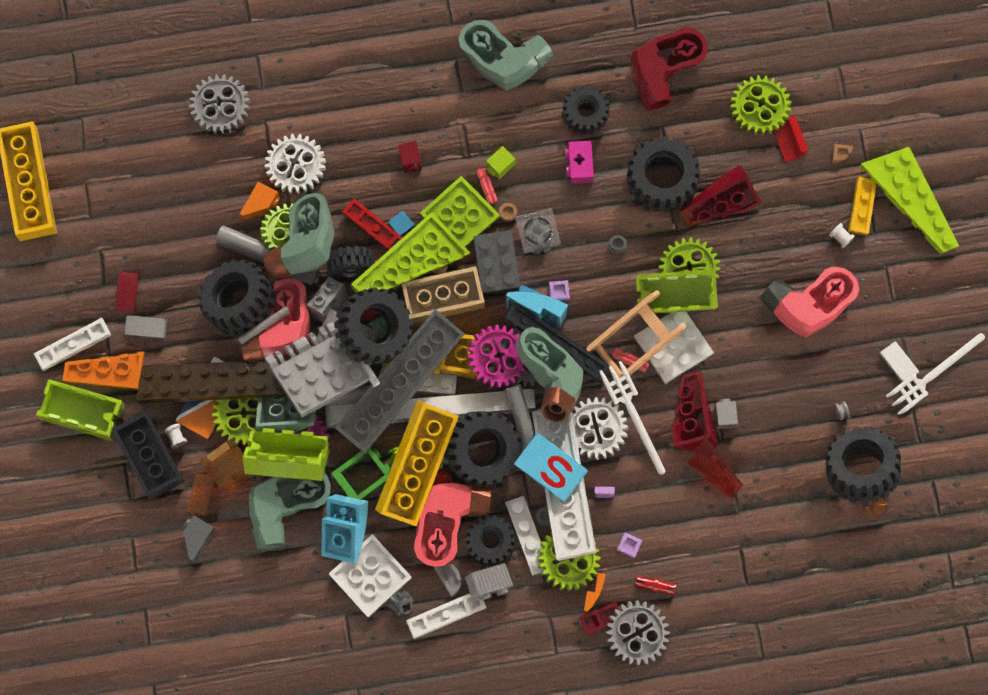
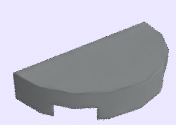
M450 563L434 567L452 598L461 587L459 570Z

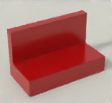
M796 116L788 118L784 126L779 125L778 131L772 128L785 162L807 155L808 147Z

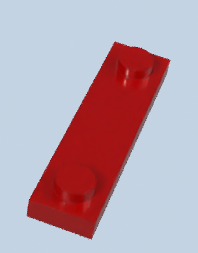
M354 198L342 211L346 218L387 251L403 238Z

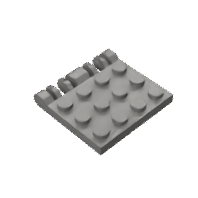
M332 321L325 325L327 332L323 327L318 329L320 336L324 340L320 344L316 336L311 332L308 334V337L314 347L311 348L305 336L292 342L298 354L297 356L290 345L285 346V351L289 355L290 360L285 362L279 351L274 352L276 359L272 354L264 357L269 369L301 418L369 381V377L360 363L354 361L355 357L347 356L345 354L347 350L345 348L341 349L339 346L341 343L340 338L336 339L335 336L338 329L334 328Z

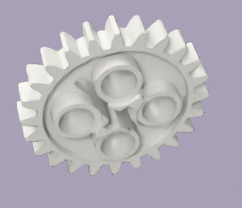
M291 134V139L284 136L283 142L277 139L278 145L272 144L273 151H267L270 157H265V161L268 163L265 165V169L269 170L266 174L268 177L272 176L270 182H276V188L282 186V192L288 188L290 194H292L293 189L296 190L297 194L300 193V189H303L306 193V187L308 186L314 189L313 182L319 184L317 177L323 178L324 176L321 171L326 170L325 166L322 165L326 163V160L322 158L325 155L323 151H320V145L315 146V140L309 142V136H306L303 140L301 134L298 135V138ZM290 149L295 150L293 155H287L286 152ZM305 157H312L310 162L303 161ZM281 166H287V167H288V168H287L285 171H283V172H281V171L278 170L279 167H281ZM298 173L305 174L301 179L295 177Z
M595 397L594 402L587 398L586 405L581 401V408L574 406L576 413H572L578 450H581L580 455L583 457L587 453L588 459L595 455L597 460L600 455H603L606 459V453L608 452L613 456V449L619 451L618 444H625L622 437H628L627 433L623 432L629 429L628 425H624L628 422L627 418H621L624 416V411H619V405L613 407L612 400L606 404L605 398L601 402L598 401L597 397ZM591 413H595L603 441L602 444H599ZM603 413L609 415L606 420H600L599 416ZM583 419L590 420L588 425H580ZM607 431L614 433L611 438H605L604 434ZM592 436L595 438L593 443H585L588 437Z

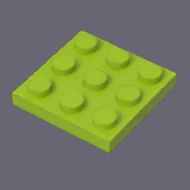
M462 176L420 212L423 219L432 212L465 248L474 241V236L481 235L500 218L495 209Z

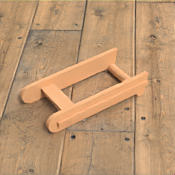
M658 290L644 298L586 348L588 352L595 350L606 364L613 367L618 378L624 375L601 344L638 313L661 341L626 369L629 376L679 336L687 327L683 323L670 333L648 305L660 295Z

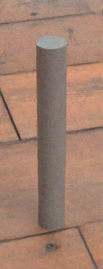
M284 307L237 339L242 345L288 315L290 311L287 307Z

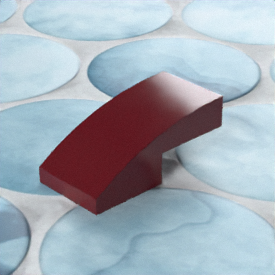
M119 272L115 311L136 312L139 273Z
M617 602L579 617L587 636L608 628L606 624L612 623L609 616L616 617L614 614L615 609L620 611Z

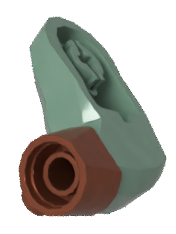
M312 193L305 195L291 207L289 211L290 240L284 246L281 245L264 255V264L272 279H288L294 274L308 273L319 269L328 261L334 238V227L329 206L322 194Z
M534 327L525 329L516 339L517 355L534 379L545 388L541 406L543 417L551 422L562 423L567 420L580 396L583 384V370L567 351L551 340L541 329Z

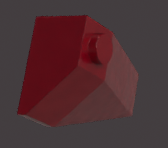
M739 165L723 174L681 208L679 212L686 224L691 226L710 221L711 218L721 216L724 218L728 217V214L739 212V214L745 213L762 202L744 169Z
M698 370L684 374L681 377L678 393L679 401L675 409V422L672 425L674 448L700 452L718 447L702 373Z

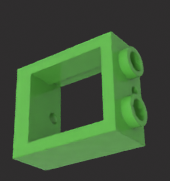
M369 448L365 453L363 451L359 452L331 474L347 497L366 500L384 487L391 468L387 463L385 465L382 464L379 460L381 455L375 448L373 450ZM369 455L384 476L357 495L342 474Z

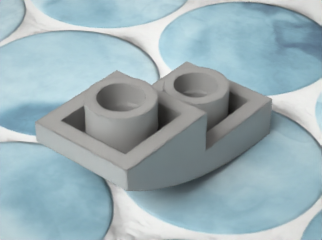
M127 316L125 335L165 338L167 319Z

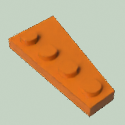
M145 352L65 362L62 381L64 383L138 390Z

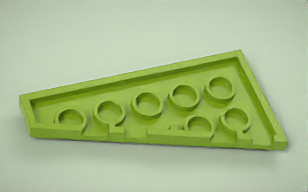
M910 147L860 164L859 167L862 171L865 170L872 177L871 180L884 190V194L903 215L906 214L913 221L914 227H918L925 234L927 241L940 254L956 249L959 246Z
M431 212L357 278L350 287L356 293L364 289L368 290L376 287L378 290L381 288L389 290L465 258L471 253Z

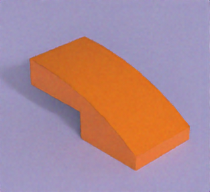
M598 573L595 592L587 591L584 613H588L598 600L606 574Z

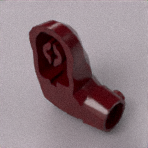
M683 27L675 32L656 37L632 52L630 70L633 82L646 110H657L670 104L672 99L666 79L705 60L708 52L707 41L703 34L695 28Z

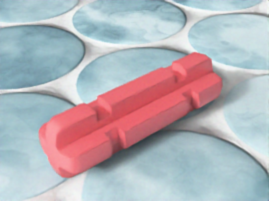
M486 168L477 170V176L480 179L487 202L489 204L496 203L497 197Z
M616 348L612 354V358L618 361L620 359L622 363L629 366L640 359L630 353H623V350ZM646 362L638 370L646 372L649 363Z

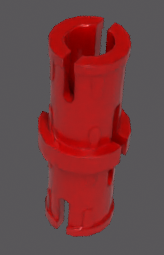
M640 575L637 576L636 581L644 583L636 582L635 588L638 587L652 590V593L660 592L674 596L675 590L667 588L675 589L676 583L660 581L659 578L651 579Z

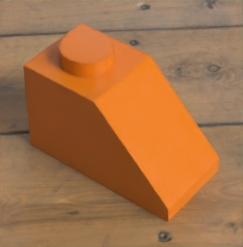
M257 182L240 212L242 220L247 221L270 214V210L276 209V206L280 203L278 191Z

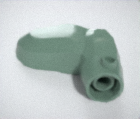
M475 20L468 23L461 30L458 38L460 47L480 74L504 90L519 86L553 58L551 48L541 36L537 35L522 43L521 47H513L500 34L494 24L487 20Z
M325 473L323 474L322 481L272 476L250 488L249 515L253 527L251 531L257 549H270L285 544L283 517L293 515L300 510L318 508L325 504L330 495L331 488L328 476Z

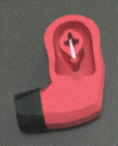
M832 266L825 269L818 279L804 289L802 293L794 292V288L777 278L763 292L760 300L785 326L796 334L808 337L831 324L856 299L859 285L857 279L850 271Z

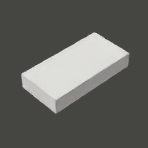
M896 341L879 353L901 382H904L911 375L919 373L918 369Z

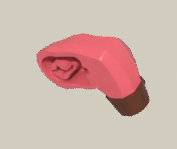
M288 278L281 279L273 284L276 297L273 299L275 304L270 309L272 311L270 316L284 307H287L290 313L241 345L246 363L265 361L264 357L272 354L276 359L274 355L276 351L281 352L284 359H290L285 351V346L290 345L296 356L298 355L292 342L303 336L308 340V334L311 329L306 287L301 281Z
M442 483L432 486L417 524L414 543L417 558L424 564L434 567L444 566L453 560L457 553V532L460 527L461 516H489L491 488L474 484L468 486L459 483Z

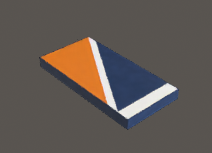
M214 356L210 363L224 361ZM215 400L187 401L176 418L175 423L209 441L218 426L213 425V421L217 419L212 417V413L217 412L213 409V406L219 404Z

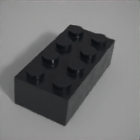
M147 411L112 429L146 496L150 500L185 482Z

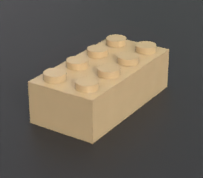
M476 266L416 279L402 284L406 307L411 313L408 316L409 319H412L413 324L425 322L435 309L444 317L485 308Z

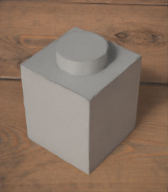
M721 399L715 404L717 429L737 427L736 401Z

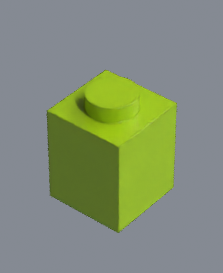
M502 146L486 161V170L492 177L496 176L500 180L516 165V159Z

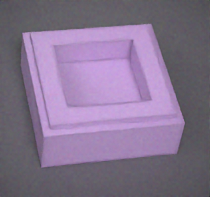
M568 280L549 282L550 297L559 301L570 300Z
M595 487L594 497L613 498L615 494V487Z
M624 533L617 551L635 559L642 540Z

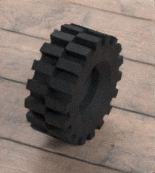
M582 85L581 89L577 86L574 91L570 90L563 103V117L565 124L568 123V128L570 130L573 128L577 134L581 131L582 135H586V132H589L590 135L594 134L595 130L599 132L601 127L606 125V121L609 118L610 107L606 94H601V89L597 88L595 90L592 85H590V88ZM584 104L590 105L593 108V114L589 117L581 116L579 113L580 106Z
M346 246V248L334 249L330 252L327 261V276L339 280V282L347 281V283H351V281H355L375 263L374 253L370 249L366 250L365 247L359 248V246H354V248Z
M493 515V517H479L476 522L471 524L467 531L466 545L468 552L481 565L492 566L496 564L497 566L501 562H505L511 556L515 547V536L511 525L505 522V519L502 517L500 519L496 515ZM487 534L496 535L498 538L497 546L494 548L485 547L483 544L484 536Z

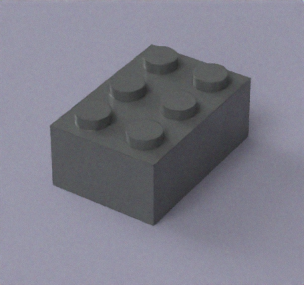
M512 230L474 236L482 293L486 294L520 288Z

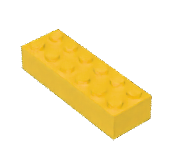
M34 122L0 128V153L16 237L19 241H25L57 234L38 128Z
M417 400L375 508L377 512L417 526L458 420V415Z

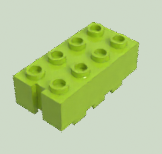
M715 269L640 274L635 276L637 292L641 291V298L637 299L638 303L649 294L657 290L660 292V295L648 305L654 313L712 310L718 308Z
M48 379L44 390L45 398L42 407L36 413L40 420L110 441L114 440L115 435L112 429L117 427L115 422L117 419L121 420L125 408L122 400Z
M263 428V431H250L247 441L248 447L245 448L243 455L245 474L322 481L329 455L328 437L314 436L313 432L304 431L301 434H294L293 430H282V433L275 432V429Z

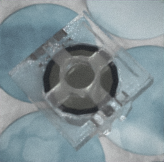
M552 208L515 216L524 254L533 251L534 254H540L542 250L546 253L551 250V247L561 245Z

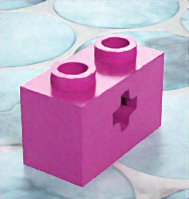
M591 141L569 142L568 148L565 149V160H569V166H566L567 178H570L571 184L592 183L594 173Z

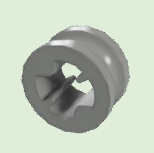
M845 401L841 402V405H834L840 421L844 417L850 418V412Z

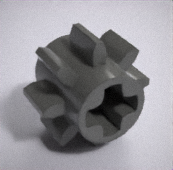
M405 590L403 593L397 591L391 596L389 607L397 616L401 613L406 615L412 610L414 599Z

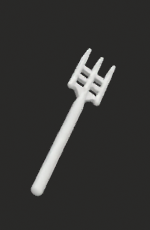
M982 333L975 336L929 372L923 379H917L916 374H913L887 394L886 398L899 391L902 394L892 406L903 402L905 399L908 402V405L897 414L900 415L908 411L928 395V392L925 391L926 384L982 342L985 336ZM911 381L915 383L914 387L910 384ZM905 386L909 389L908 392L904 390ZM919 389L922 394L918 395L916 391ZM910 395L914 396L915 399L913 401L909 397Z
M619 361L623 377L618 378L612 366H609L614 381L609 383L602 370L600 375L615 405L619 402L626 404L632 421L658 474L663 475L666 472L631 402L632 395L635 396L638 392L625 366ZM626 379L628 384L622 386L621 381ZM617 384L618 389L613 391L611 386ZM630 387L632 392L626 394L625 389ZM620 392L622 396L616 398L615 394Z

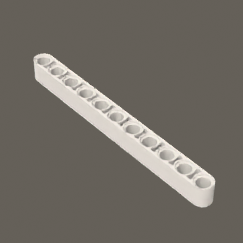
M531 389L523 390L528 411H535V391ZM506 391L410 399L391 423L409 422L417 400L438 408L441 406L443 410L449 408L451 413L456 412L459 417L467 415L469 412L478 411L495 412L497 414H509L512 412ZM355 404L325 407L326 427L335 428Z

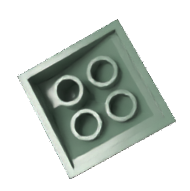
M288 397L259 398L257 431L269 428L275 429V432L282 433V430H293L296 433L314 425L315 411L301 418Z

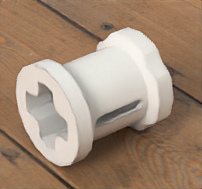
M841 223L829 234L830 237H834L841 244V248L846 247L855 237L853 234L850 235Z
M174 424L164 430V433L170 439V446L173 449L187 443V440L183 438L180 431V424Z

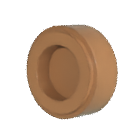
M512 203L502 204L499 208L500 219L506 223L513 222L517 218L516 206Z

